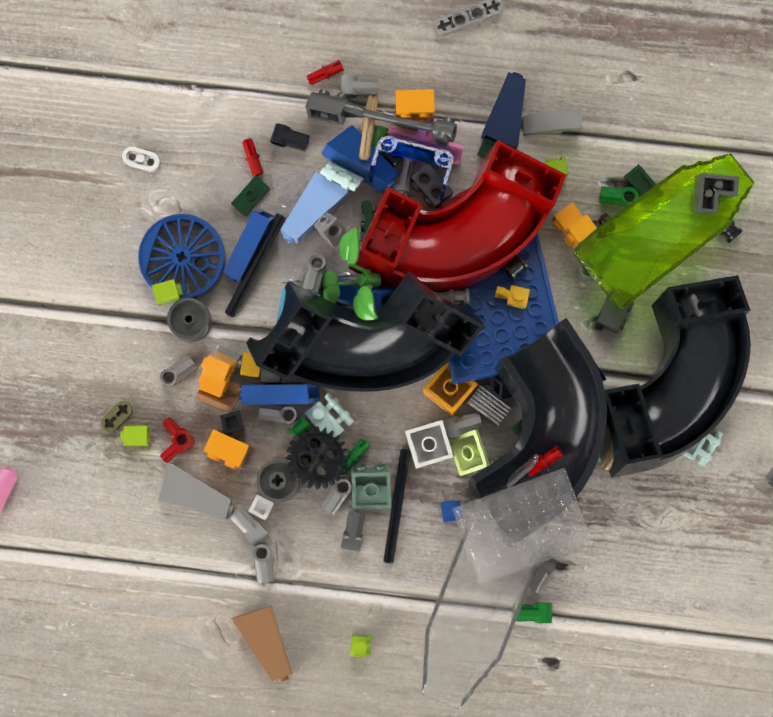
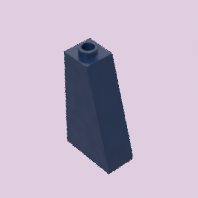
M508 72L482 132V139L486 137L496 142L499 140L517 149L526 79L521 74Z

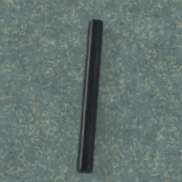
M277 213L274 216L225 310L228 316L233 318L236 316L286 220L283 215Z
M401 449L383 559L385 563L389 564L394 562L411 453L408 449Z

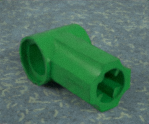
M601 186L599 203L621 205L626 208H631L636 204L638 199L636 189L632 187L615 188ZM631 194L634 200L626 201L624 195Z
M552 603L514 604V621L552 623Z

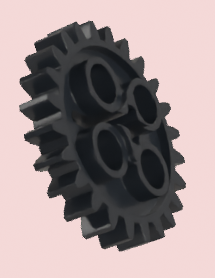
M316 426L314 431L309 427L307 433L301 430L300 435L296 434L294 436L296 441L291 440L289 444L292 447H288L286 450L291 454L285 458L291 460L287 467H293L290 474H297L295 481L301 478V485L307 482L310 489L315 484L316 490H318L321 484L326 489L328 483L333 486L335 480L339 481L341 479L340 475L346 473L342 468L348 467V464L344 461L348 460L349 456L344 455L348 449H342L345 442H338L340 435L334 438L333 430L328 434L326 427L320 431L319 426ZM310 441H315L318 445V448H312L310 446ZM323 443H325L326 447L319 456V461L314 465L312 472H309V468L315 461L316 455L320 452ZM326 451H332L334 458H329ZM301 457L307 458L309 464H308V465L302 464L301 461H300V458H301ZM317 467H322L325 470V475L319 474Z

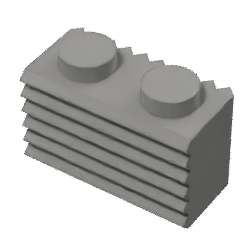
M487 384L485 386L480 385L467 402V405L497 427L512 408L509 405L511 402L508 399L500 400L491 392V387Z

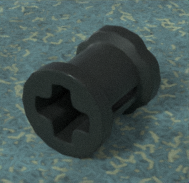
M519 255L516 256V260L503 267L504 272L511 280L516 279V276L523 270L527 271L529 269L525 260Z

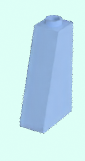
M315 172L281 228L283 238L290 243L296 242L299 244L315 229L313 225L321 216L327 212L332 214L349 198V190L342 188L336 182H331L325 176Z

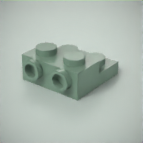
M380 463L376 464L375 467L357 464L355 468H352V510L391 509L390 467Z

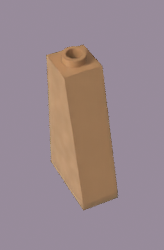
M272 605L234 617L235 625L271 680L277 679L278 682L288 680L292 670Z

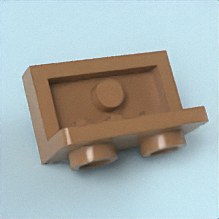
M230 380L224 395L220 398L199 389L196 399L231 413L239 401L241 385Z

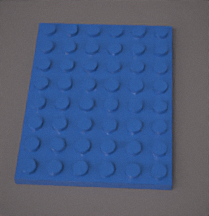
M538 233L518 254L529 267L527 271L523 270L516 276V279L511 280L502 268L490 277L466 287L470 289V306L482 321L484 327L462 357L454 354L448 361L453 385L497 376L498 374L494 368L500 359L506 355H513L532 344L559 323ZM515 257L512 261H510V262L507 264V266H508L510 263H512L514 260H516V257ZM511 285L530 289L526 309L507 306L508 300L496 298L497 286L504 287L507 290H510Z

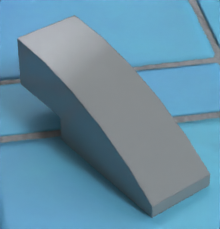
M559 110L523 116V135L561 134V132L581 131L582 110Z

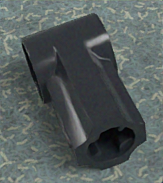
M276 123L270 143L280 147L288 146L305 152L309 144L310 135L291 130L286 125Z

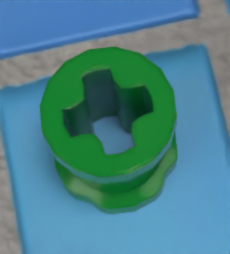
M300 416V420L293 428H289L288 431L295 436L296 434L300 435L301 430L307 432L309 427L312 429L314 427Z

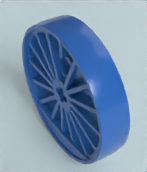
M174 214L160 219L147 230L140 243L138 261L142 276L151 288L154 285L150 278L151 275L172 265L157 284L164 282L175 268L176 271L173 279L176 281L181 268L183 295H180L181 299H198L212 291L221 280L226 265V251L220 235L207 221L189 214ZM181 222H191L183 246ZM178 223L179 247L168 228V225ZM198 224L204 227L188 246L194 225ZM164 227L176 250L158 236L160 230ZM207 231L214 236V239L192 249ZM156 238L173 252L154 247ZM215 242L218 243L219 252L194 254ZM152 250L171 255L150 258ZM184 254L187 259H183L181 262L178 257ZM220 256L219 265L210 264L207 257ZM204 259L206 261L205 266L197 268V260ZM171 260L148 272L149 262ZM188 266L201 274L209 283L200 289ZM185 267L197 288L196 292L189 294L186 292ZM209 268L217 270L212 279L204 274Z

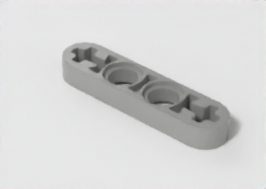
M485 0L443 16L435 22V33L442 37L497 17L502 13L503 2L502 0ZM492 3L496 6L499 5L497 11L492 8L488 10V15H486V10L492 7ZM475 9H479L483 15L480 18H475L472 12ZM463 16L465 23L458 25L455 22V18ZM450 19L454 28H451V25H448ZM440 23H443V25H448L446 26L445 31H443L442 28L438 29L440 27Z

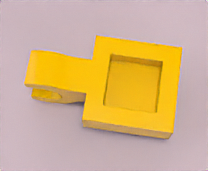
M511 285L510 290H507L504 287L497 286L495 297L508 300L507 306L526 309L530 289Z

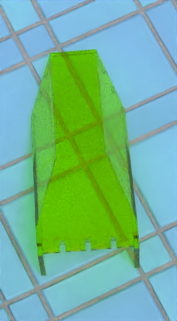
M731 153L714 157L705 162L697 161L689 166L682 165L589 234L574 249L576 252L574 256L582 265L588 264L585 267L587 272L594 280L600 279L597 283L606 295L611 293L612 296L609 298L617 309L620 307L623 310L732 224L731 221L735 214L740 210L739 207L742 201L747 197L755 182ZM705 173L739 177L738 195L732 198L718 197L716 214L692 213L695 175Z

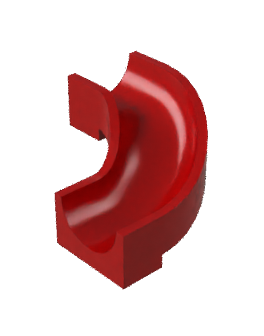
M498 140L482 160L470 191L461 199L445 208L436 211L420 210L423 204L388 187L373 210L374 216L359 247V258L355 265L364 269H370V273H379L381 285L397 288L408 271L415 274L433 292H448L450 289L457 291L474 285L501 270L538 233L550 210L556 204L566 174ZM351 266L348 267V269H350V270H352V271H354V272H356V273H358V274H360V275H361L362 273H364V272H362V271H360V270H357V269H355V268H353V267H351Z

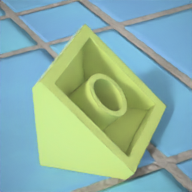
M478 429L448 439L460 476L490 465Z

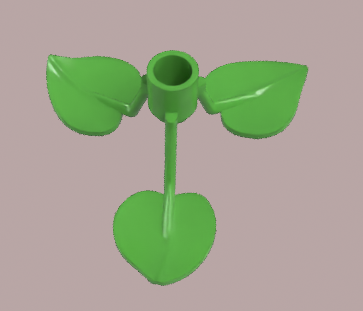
M353 228L344 234L340 240V256L343 260H347V265L364 273L358 276L357 281L338 282V274L335 271L326 272L321 283L323 297L330 302L336 303L340 297L339 286L358 284L361 288L357 291L358 295L353 300L355 314L363 320L378 319L375 310L372 289L380 286L381 277L379 273H370V269H364L355 265L359 258L358 228Z

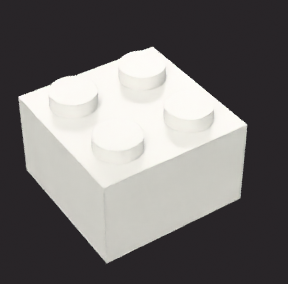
M442 420L405 431L416 469L453 458Z

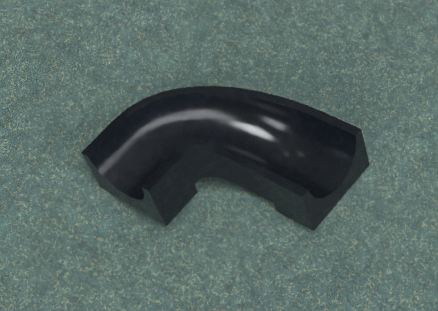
M409 271L388 301L381 308L376 309L378 319L363 320L355 314L354 309L330 302L288 281L285 285V304L278 322L266 337L261 340L250 337L246 344L256 366L288 381L292 377L296 380L328 389L373 392L408 386L438 371L454 354L462 357L484 327V324L467 302L462 300L459 306L445 300Z
M738 275L667 287L651 305L664 344L660 365L652 378L641 386L638 383L605 390L607 404L606 424L609 428L613 444V463L609 470L611 478L648 471L674 461L706 437L721 422L732 407L746 377L751 348L750 329L746 314L751 310Z
M567 318L559 322L553 329L532 344L513 355H506L500 359L494 368L515 401L518 400L520 403L522 427L511 451L473 475L467 483L509 547L550 522L574 501L592 475L602 450L607 422V404L603 380L589 350ZM555 446H558L564 456L553 462L550 468L546 467L536 475L530 476L526 470L527 466L539 459L541 454L544 455Z

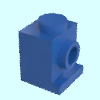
M460 500L441 503L443 522L462 520Z

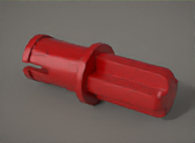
M337 60L308 74L307 80L310 85H314L326 78L329 80V77L344 71L340 60Z
M253 139L243 140L242 144L247 156L246 161L249 163L252 176L264 174L259 160L260 154H257Z
M555 446L544 455L541 454L540 458L527 466L526 470L530 476H534L544 468H550L553 462L564 455L560 448Z

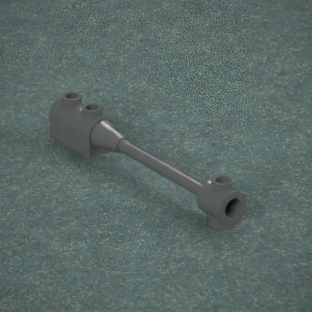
M320 89L319 93L312 92L305 105L309 118L344 125L347 117H367L432 132L434 142L443 147L447 146L449 142H454L457 134V123L451 117H444L443 120L438 119L434 124L366 110L350 102L345 94L338 93L334 97L330 96V93L324 89Z

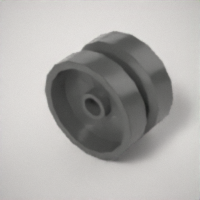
M182 298L170 307L167 314V324L171 332L180 340L198 342L204 339L210 332L212 316L208 308L199 300ZM188 318H192V322L188 323L186 320Z
M276 459L268 461L257 474L256 483L258 490L269 501H288L296 495L300 488L301 479L295 481L297 474H290L293 467H287L289 462ZM278 477L283 479V482H281L280 485L276 484V479Z

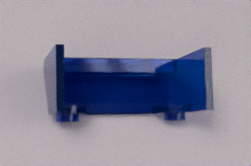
M393 133L385 134L379 139L370 166V183H373L381 154H393L435 165L440 169L446 170L440 195V201L444 200L455 161V153L452 149Z

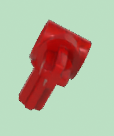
M171 417L165 419L162 423L172 435V444L160 454L161 459L166 463H169L179 452L184 453L186 450H190L195 444L194 437L185 428H180ZM187 436V442L181 445L182 437Z

